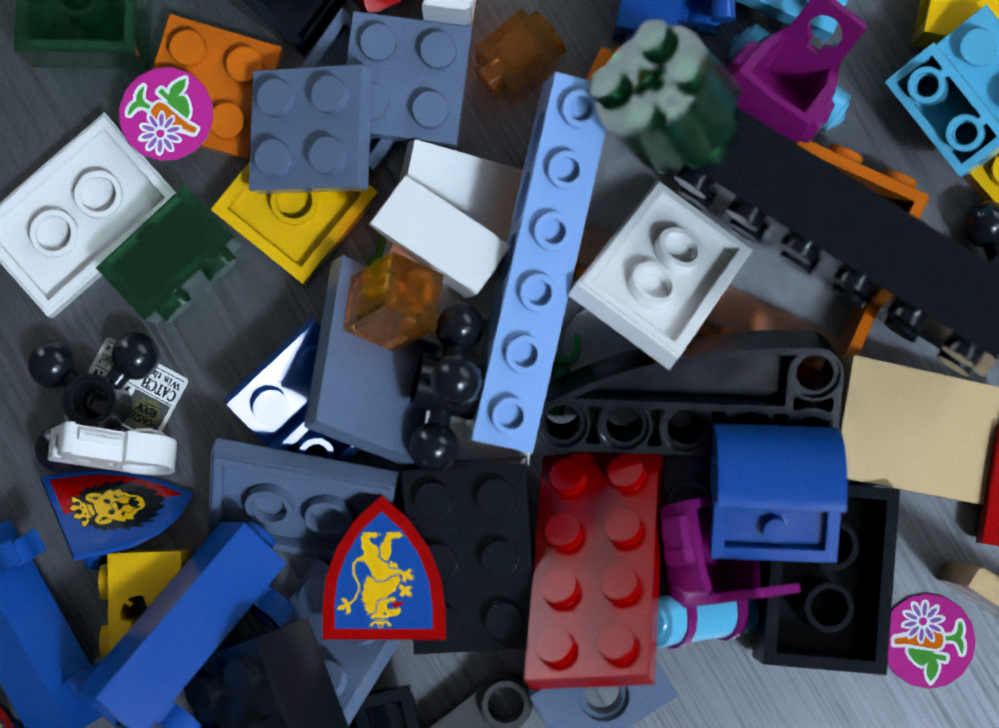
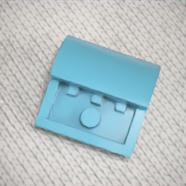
M985 5L939 43L935 44L933 42L885 81L886 85L959 177L971 173L999 154V19Z

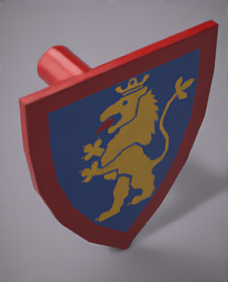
M381 495L354 520L336 548L325 579L322 608L323 640H446V605L442 578L430 547L412 521L386 497Z

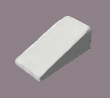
M406 175L403 176L368 224L465 299L475 296L482 289L510 249V246L493 232Z

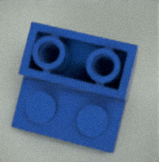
M311 317L224 398V401L268 448L347 462L359 448L304 427L321 325Z
M713 423L710 469L712 501L708 547L710 558L837 563L841 512H846L847 460L845 444L840 429L837 427Z

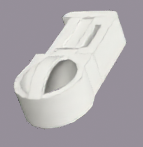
M68 421L51 429L48 460L138 475H168L175 472L177 441L168 437L163 432L152 428H136L132 431L122 432L78 425L76 422Z

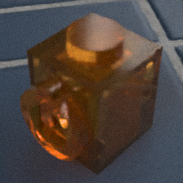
M520 9L475 46L476 63L478 66L474 68V71L482 84L494 97L502 93L513 107L558 71L559 59L567 52V49L555 31L554 26L539 12L535 11L528 16L523 9Z

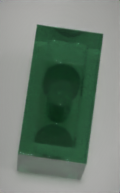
M183 186L107 256L96 269L145 321L157 325L164 319L166 323H171L190 307L194 299L189 294L206 278L213 283L233 267L237 261V257L233 253L242 245L186 186Z

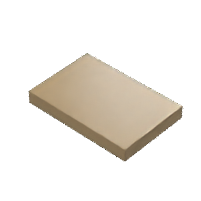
M842 355L841 363L844 371L839 429L845 444L847 480L984 505L999 414V387L862 356Z

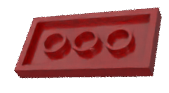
M586 452L543 456L524 681L531 690L655 685L662 535L661 507H663L665 466L663 455Z

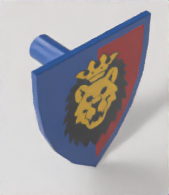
M90 470L41 476L42 486L73 560L83 559V565L90 570H99L102 564H107V554L133 548L159 535L181 516L193 498L192 492L164 480L120 471Z

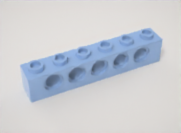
M555 72L542 84L506 242L510 249L502 260L479 360V365L484 367L480 398L472 420L466 419L462 437L533 454L616 87Z

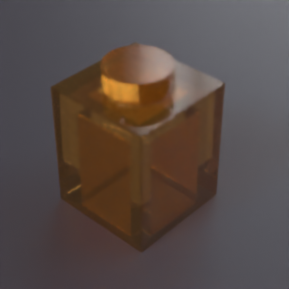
M392 251L351 277L343 330L393 352L436 330L444 274Z

